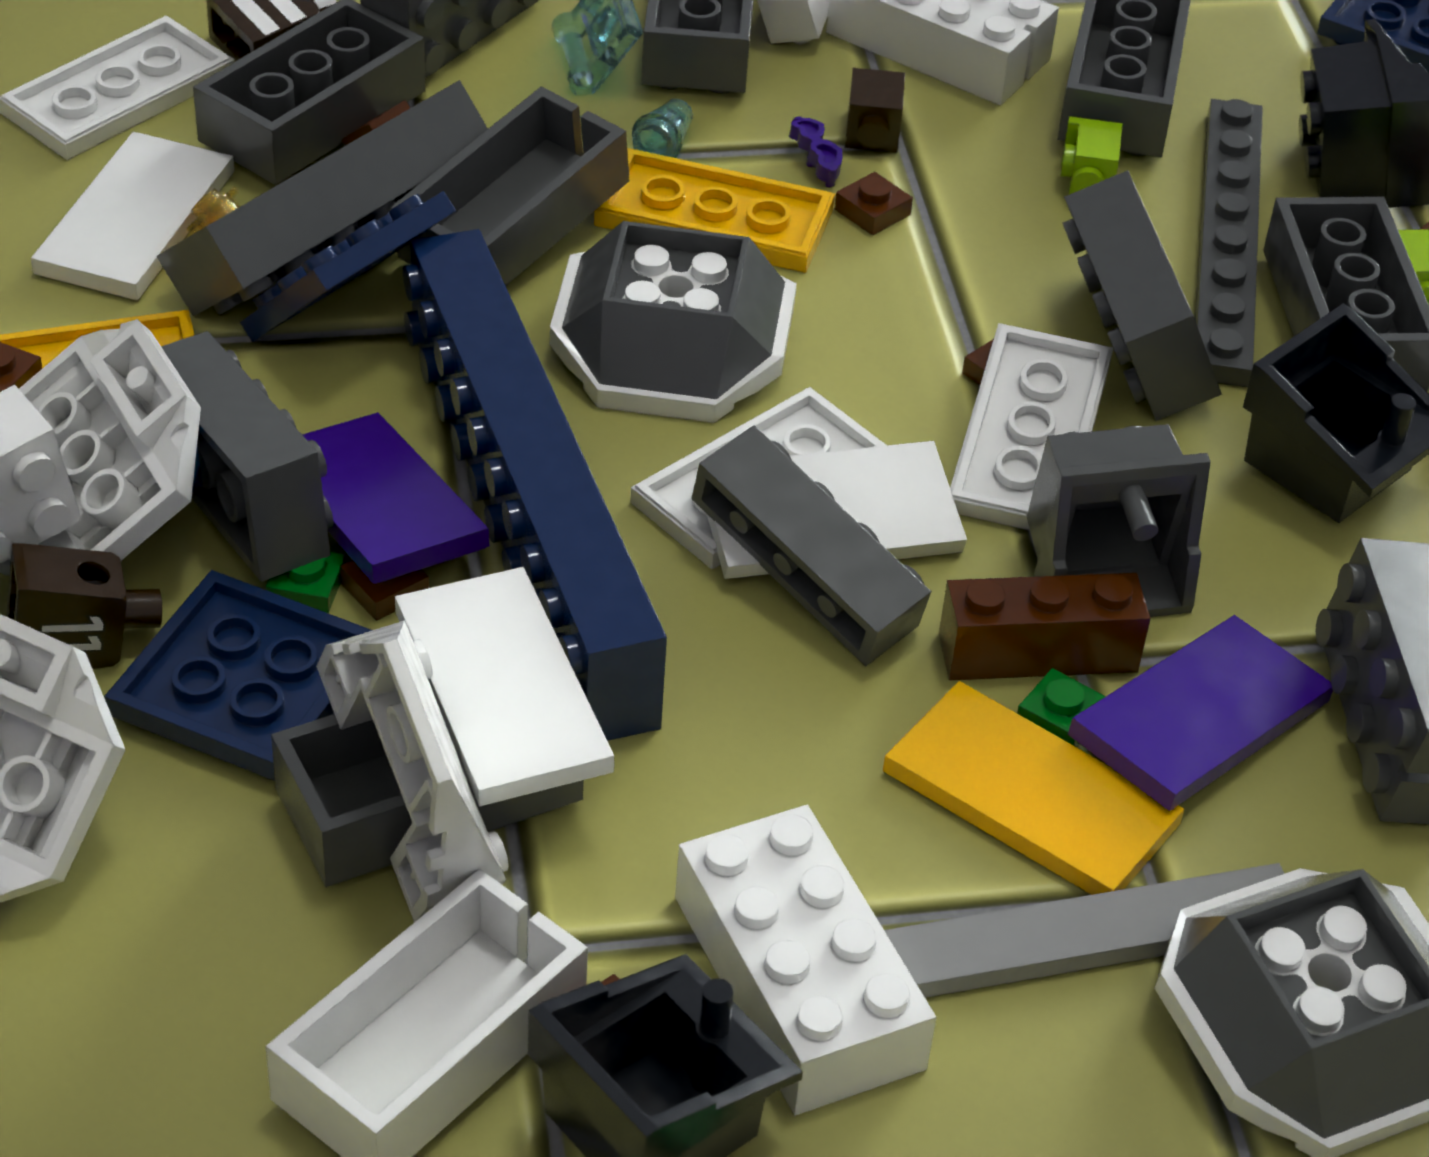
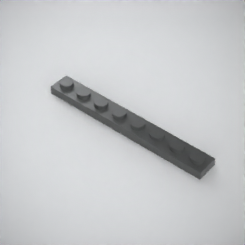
M1211 99L1207 115L1195 321L1217 382L1219 384L1248 388L1254 361L1263 106L1249 104L1239 99L1227 101Z

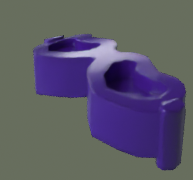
M802 116L794 117L791 122L789 137L797 141L798 147L808 151L806 165L816 168L817 178L826 182V187H833L835 180L840 174L843 159L842 149L835 143L823 139L824 123L811 118H802Z

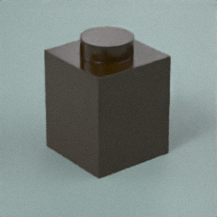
M853 68L845 148L898 153L903 113L905 72Z

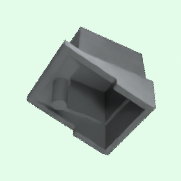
M1169 424L1143 427L1129 426L1123 429L1068 432L1047 436L1026 516L1038 559L1033 577L1137 573L1150 617L1191 613L1195 602L1202 555L1199 548V540L1211 463L1208 454L1183 455Z

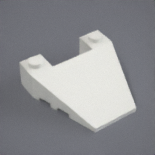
M404 620L326 645L317 664V669L339 727L342 730L369 720L374 721L412 820L410 828L390 857L413 921L416 922L479 869L502 885L506 881L504 872L508 870L506 850L501 838L495 831L487 832L428 681L433 676V669L424 643L420 639L412 640Z

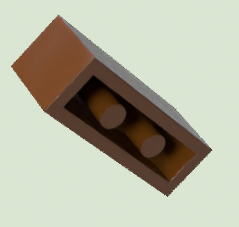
M1137 573L947 580L939 627V639L949 680L1045 676L1052 668L1065 675L1133 673L1139 671L1151 618Z

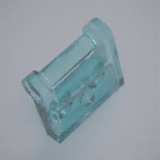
M580 0L571 12L561 13L554 18L552 31L556 42L562 45L569 66L567 80L572 93L575 95L594 94L644 33L633 0ZM586 34L593 52L589 59L582 42Z

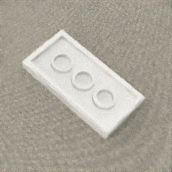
M164 16L1 95L0 114L64 159L69 160L193 97V86L235 61L170 17Z
M132 132L31 257L33 274L139 300L162 269V265L156 256L181 242L234 173L233 156Z
M998 323L950 486L959 515L1030 530L1026 516L1047 436L1068 432L1093 431L1111 362L1113 347Z
M808 387L632 486L630 503L710 569H714L721 564L707 514L691 499L701 461L753 425L771 441L781 444L790 456L887 445L811 387Z
M934 441L790 456L792 461L814 482H820L825 485L832 493L835 501L858 523H863L871 528L880 544L896 559L963 552L967 538ZM707 515L712 536L717 546V554L724 579L769 574L751 554Z
M524 567L395 596V613L399 622L405 620L412 640L420 639L430 656L433 676L428 681L479 807L614 772V754Z

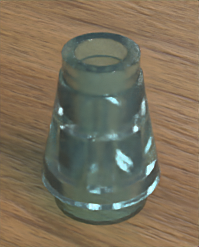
M672 99L638 118L632 128L633 148L676 158L681 151L687 131L693 120L691 107L683 100Z

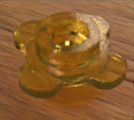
M233 187L229 192L220 194L214 188L191 209V212L197 219L186 230L190 234L198 228L201 230L239 208V204L233 199L239 190Z

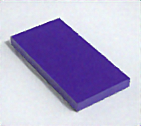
M379 412L302 434L307 441L314 440L319 445L326 461L327 475L321 478L322 490L331 508L334 521L333 527L327 530L373 584L490 547L489 528Z
M1233 615L1074 716L1068 735L1168 811H1171L1328 703L1333 689L1331 682L1242 619Z

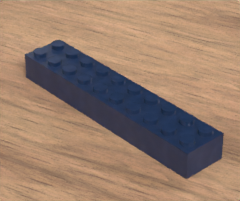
M480 229L410 240L411 265L403 266V282L408 300L412 301V311L404 313L406 336L411 347L419 346L420 348L419 361L425 383H434L436 386L435 401L441 421L451 422V440L455 456L458 461L466 460L468 463L467 475L472 497L475 502L484 501L485 524L489 528V538L492 543L501 542L503 547L502 563L504 571L524 567L607 741L661 729L667 636Z

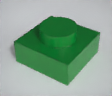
M330 551L331 556L270 578L267 582L266 590L329 613L341 584L340 566L346 563V554Z
M1052 668L1019 704L1017 714L1078 747L1079 743L1068 735L1072 718L1106 696Z

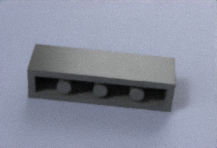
M753 425L699 463L691 499L760 563L759 565L865 666L869 665L919 626L932 592L924 585L920 575L912 567L903 565L880 544L871 528L863 523H858L835 501L832 493L825 485L820 482H814L799 468L781 444L771 441Z

